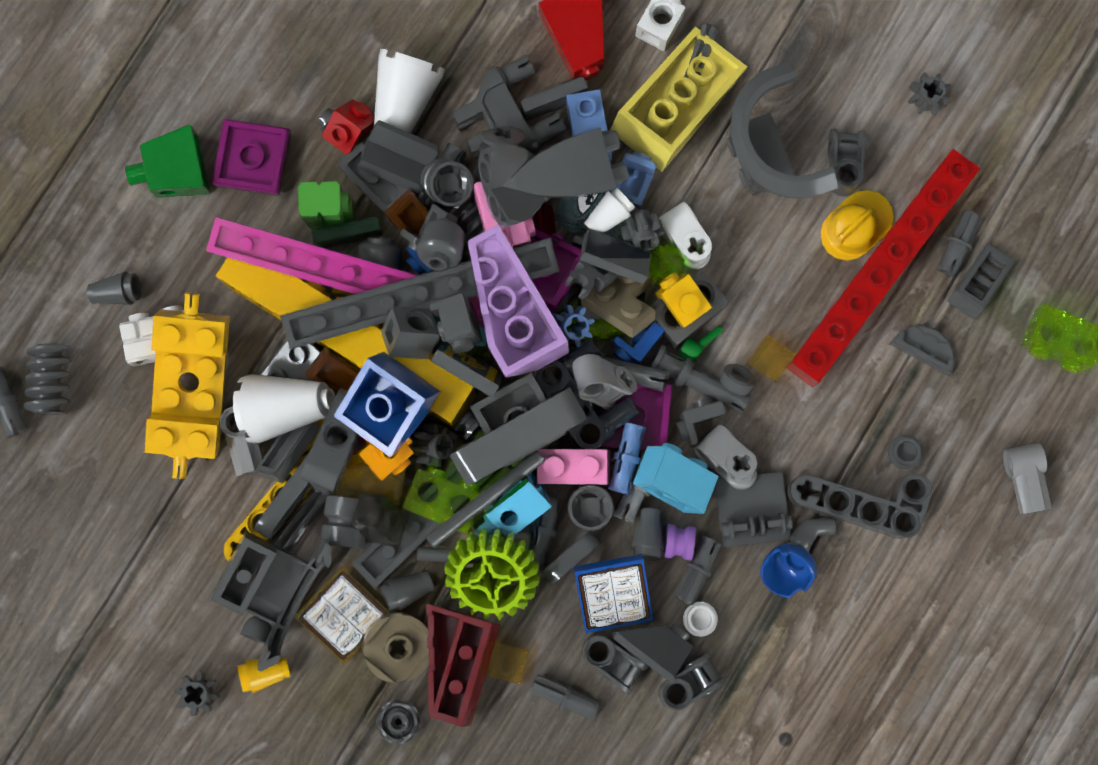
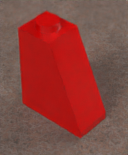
M543 0L538 2L539 16L572 80L584 77V80L588 81L598 76L604 65L602 0Z

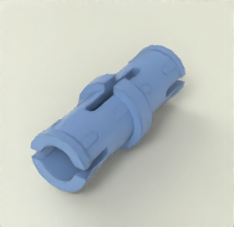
M632 423L624 424L618 452H614L613 459L616 461L608 490L627 495L630 494L636 465H640L641 458H638L646 427Z

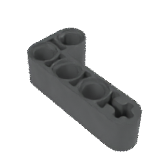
M569 387L482 437L457 449L450 454V457L468 486L583 422L587 417Z
M910 474L901 477L896 482L891 499L887 500L818 477L802 475L789 482L786 495L790 503L796 507L893 538L903 539L915 536L920 531L932 487L930 481L922 474ZM908 481H914L919 486L920 494L918 498L912 499L906 494L905 486ZM806 483L808 491L813 493L822 492L820 498L807 496L802 500L800 499L801 493L796 491V487ZM833 492L841 494L844 498L845 505L841 511H835L829 504V497ZM866 503L873 504L877 509V517L873 522H869L863 517L862 508ZM900 513L907 515L910 520V527L906 532L900 531L896 526V518Z

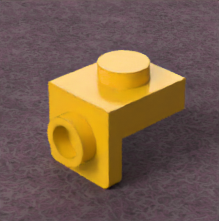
M676 272L670 274L659 283L661 288L655 292L658 299L664 301L683 328L712 308L689 274L681 273L678 275Z

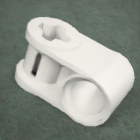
M684 201L658 218L661 220L665 234L662 236L673 247L687 267L700 269L708 264L711 257L712 242L699 224L691 208ZM694 246L696 249L702 247V254L699 255L696 251L690 253V247Z

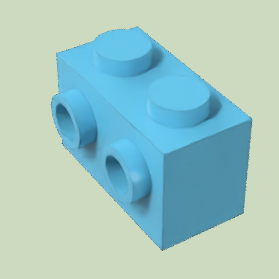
M663 443L662 446H647L633 485L684 513L704 514L718 475L707 470L708 465L705 462L695 458L688 459L681 455L682 450L675 445Z

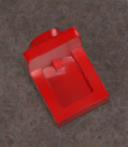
M352 99L334 110L322 133V137L348 155L354 149L359 138L374 128L375 115L371 113L365 104Z

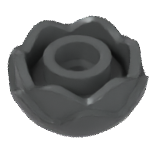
M393 700L386 703L379 711L376 723L380 735L385 741L405 744L411 741L418 733L421 720L417 709L410 702ZM400 718L402 720V724L397 725L396 719Z

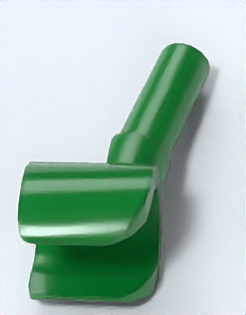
M718 325L705 335L699 343L689 337L679 351V354L695 361L704 348L724 332L723 328Z

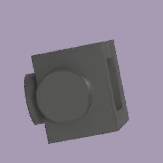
M463 293L430 304L431 312L441 320L437 322L439 335L443 342H448L452 346L454 353L470 351L475 344L483 342L473 303Z

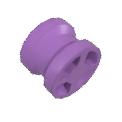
M667 524L664 558H672L676 555L682 556L684 560L692 561L696 527L688 526L685 529L677 528L675 524Z

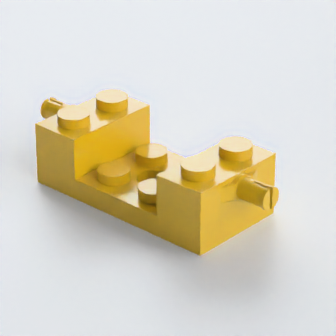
M192 292L184 293V311L160 309L153 316L151 350L155 351L152 411L146 421L144 453L164 454L173 458L172 478L174 479L178 477L179 479L187 478L188 459L195 457L215 459L220 450L221 443L219 420L223 413L230 316L198 313L200 294L194 293L192 295ZM188 372L195 374L199 380L198 388L194 390L185 389L180 382L182 374Z

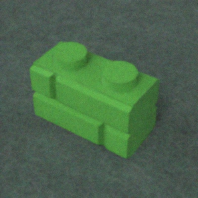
M337 181L321 182L320 185L317 182H301L298 186L299 214L311 231H326L327 227L331 230H346L349 226L348 220H354L353 199H350L349 191L343 192Z

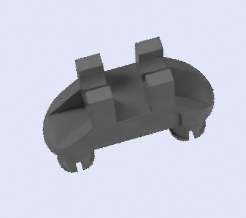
M527 55L501 69L498 66L489 68L484 76L476 100L452 112L453 120L459 131L481 120H484L488 129L510 126L522 130L525 134V140L522 142L523 148L532 154L539 151L543 142L567 131L564 122L560 121L561 117L558 112L533 126L527 124L509 92L510 86L531 75H535V70L532 64H529L530 60ZM482 133L467 140L468 148L474 159L478 158L481 153L479 146L484 142L481 139Z

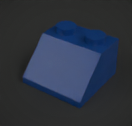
M382 352L367 358L334 417L385 454L392 457L424 420L441 391L394 358L389 357L387 353Z

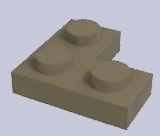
M648 274L644 284L619 276L600 292L593 287L589 295L581 299V305L633 338L655 320L656 310L637 299L639 295L652 286V276Z

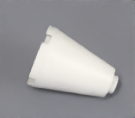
M380 49L374 126L378 120H381L411 133L440 83L445 69L439 67L437 72L431 71L432 63L398 52L393 55V58L386 57L388 50Z
M250 374L241 377L237 382L243 383L240 391H234L233 412L239 431L245 430L249 435L245 439L251 443H261L326 418L334 401L335 394L324 382Z

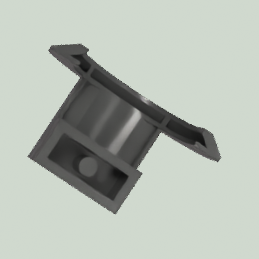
M789 61L768 68L755 75L743 87L733 107L730 138H727V144L732 157L737 156L742 167L739 169L741 182L744 188H750L752 196L770 191L786 198L805 199L838 189L833 166L807 175L794 174L771 112L749 120L753 107L762 96L775 88L796 81V78H798L797 73Z
M245 530L213 589L211 601L242 616L246 611L273 625L259 657V671H263L278 663L281 658L283 641L304 596L320 570L324 566L330 567L332 559L327 539L321 540L309 559L305 561Z

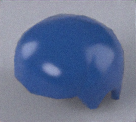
M784 543L774 547L767 554L760 569V576L763 584L772 593L784 598H791L795 593L801 590L806 592L817 576L818 569L813 556L804 547Z

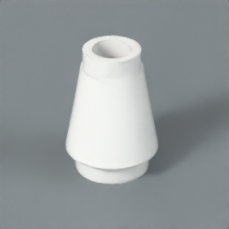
M616 188L611 193L607 191L584 223L589 229L604 234L631 216L629 213L635 206Z

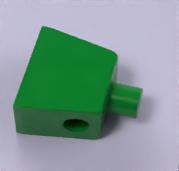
M191 125L181 127L142 143L140 151L143 162L125 166L129 185L133 186L147 182L150 192L155 197L210 194L198 134Z

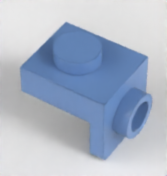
M625 152L622 162L626 165L629 178L616 185V187L636 208L641 209L657 164L651 162L652 159L643 153L633 152V154Z

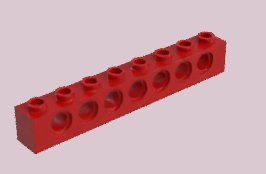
M954 148L947 154L786 366L789 371L812 388L822 380L981 168Z

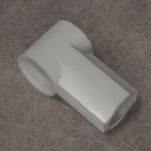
M230 407L221 414L219 423L222 432L225 434L235 473L238 477L256 472V468L264 457L260 443H251L245 439L249 437L245 430L240 432L232 430L230 422L234 412L233 407Z
M1034 443L1004 449V467L1008 477L1013 480L1020 514L1052 509L1044 475L1047 471V460L1042 445Z

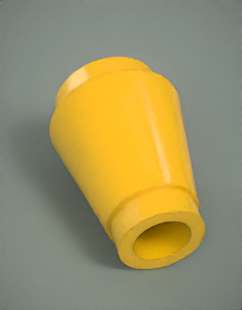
M286 657L280 658L277 664L263 671L258 670L259 659L245 660L244 664L237 665L243 693L252 691V694L290 677Z

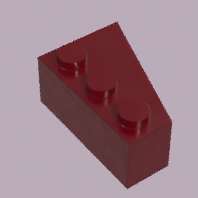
M426 604L429 637H427V648L429 649V717L461 727L471 726L500 624L441 606Z

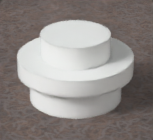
M695 602L693 605H689L683 614V624L686 630L695 636L703 637L711 634L718 623L715 609L705 602Z

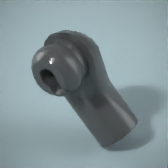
M834 518L805 519L801 521L792 532L790 543L801 545L809 552V546L816 536L835 535Z

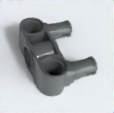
M342 387L334 398L306 459L300 477L310 482L315 492L319 493L321 491L324 496L330 495L337 489L360 438L358 433L334 417L348 392L347 389ZM333 434H342L347 438L346 442L342 445H333L328 439Z

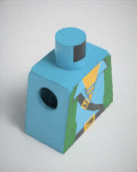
M532 472L484 509L485 515L472 525L474 530L479 535L480 531L485 527L489 535H493L494 531L499 527L505 537L512 531L514 535L552 507L544 485L537 484V477Z

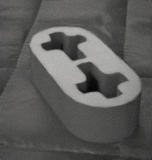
M589 530L541 573L553 585L602 542Z

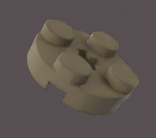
M395 610L377 618L367 629L362 644L364 657L371 672L379 679L395 683V681H410L420 676L429 665V649L427 648L429 630L426 625L412 614ZM393 640H405L403 646L406 652L404 654L397 652L393 656L389 653L392 649L390 643Z

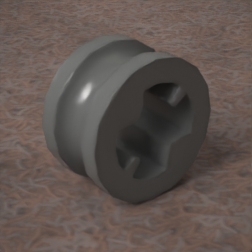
M472 409L460 419L453 429L456 433L462 432L465 441L469 440L481 427Z

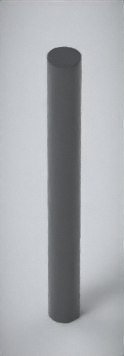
M537 450L427 535L426 539L433 548L438 546L545 462L542 455Z

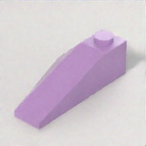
M496 225L470 239L468 246L487 344L504 376L508 378L539 370L568 354L569 348L566 337L500 226Z

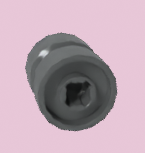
M435 159L423 168L420 176V185L424 194L429 199L446 206H457L464 203L470 197L473 190V178L471 172L463 164L449 159Z
M588 484L580 486L573 491L568 501L570 518L575 525L585 530L592 531L602 528L609 522L613 514L612 498L606 490L597 485Z
M326 496L324 515L329 520L322 525L320 542L325 538L329 541V545L365 549L367 530L362 526V523L369 519L371 501L349 497Z

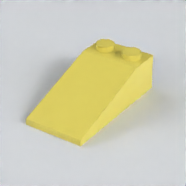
M695 26L618 111L610 131H617L618 138L635 152L649 156L652 159L651 162L657 164L656 168L663 172L738 81L748 66L714 40L710 39L709 36H702L701 30ZM696 40H702L705 44L711 46L712 51L709 57L702 56L701 52L689 64ZM701 62L705 64L703 69L698 67ZM686 70L688 78L684 77Z

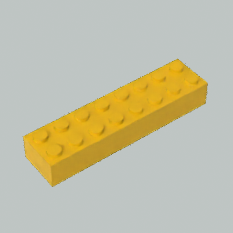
M228 257L216 274V277L230 290L280 321V315L332 301L329 298L331 295L325 291L326 288L319 283L308 280L305 283L301 278ZM382 323L315 342L323 348L327 346L360 369L367 358L382 352L388 354L381 333L384 326ZM432 353L428 359L392 357L441 391L428 413L454 429L477 396L474 387L434 364L432 361L434 355Z

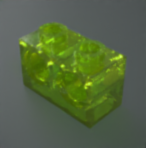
M1044 303L1035 309L1020 346L1030 349L1029 354L1038 359L1048 360L1051 358L1061 362V368L1079 374L1081 371L1085 372L1094 368L1098 359V325ZM1042 326L1052 331V342H1047L1042 338ZM1074 340H1079L1084 345L1085 353L1083 356L1078 355L1074 351Z
M428 466L426 472L420 469L417 470L402 508L443 524L454 515L451 508L452 501L458 496H466L471 502L480 495L478 493L480 486L473 483L467 486L463 479H460L457 485L445 480L447 473ZM426 483H434L438 487V496L432 502L422 501L419 495L421 487ZM476 516L457 531L468 535Z

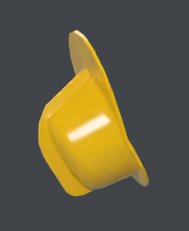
M870 190L857 191L834 209L823 222L820 233L822 245L836 259L845 261L858 259L875 246L891 229L894 219L892 206L878 192Z

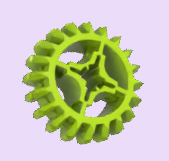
M484 527L480 531L479 536L471 531L467 535L466 540L460 538L457 541L455 549L449 552V561L446 563L444 571L447 574L445 580L446 587H451V598H460V609L470 606L471 616L480 611L483 612L485 620L490 617V613H495L499 621L504 617L505 612L513 617L517 613L518 608L525 609L528 605V600H532L535 596L536 586L539 584L540 577L537 574L539 564L537 561H533L535 554L533 550H525L526 543L524 539L514 542L513 531L507 537L501 536L499 527L494 531V535H489ZM482 556L480 563L473 564V567L465 568L469 561ZM519 580L511 589L502 591L503 586L510 585L512 581Z

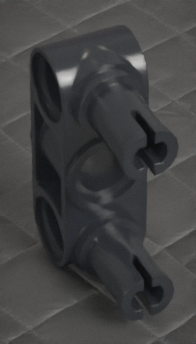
M592 339L536 372L537 381L548 399L569 387L571 388L587 419L570 428L569 431L575 441L585 449L600 447L612 439V436L616 434V429L640 414L629 397L604 413L601 411L596 413L592 402L580 398L572 369L573 362L580 356L587 354L602 356ZM550 366H558L562 371L561 381L554 386L547 384L544 379V372ZM589 423L596 425L600 430V438L593 444L585 442L581 436L582 428Z

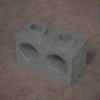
M704 271L696 277L693 273L689 275L698 288L707 294L708 302L712 308L685 328L680 325L673 327L666 323L664 315L670 310L662 299H658L651 306L656 310L653 322L665 330L662 336L674 350L724 310L729 303L727 298Z

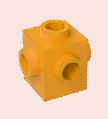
M410 437L392 457L384 455L383 451L365 438L363 439L366 443L355 451L381 481L391 472L394 475L402 472L411 463L408 458L414 453L409 447L413 442Z

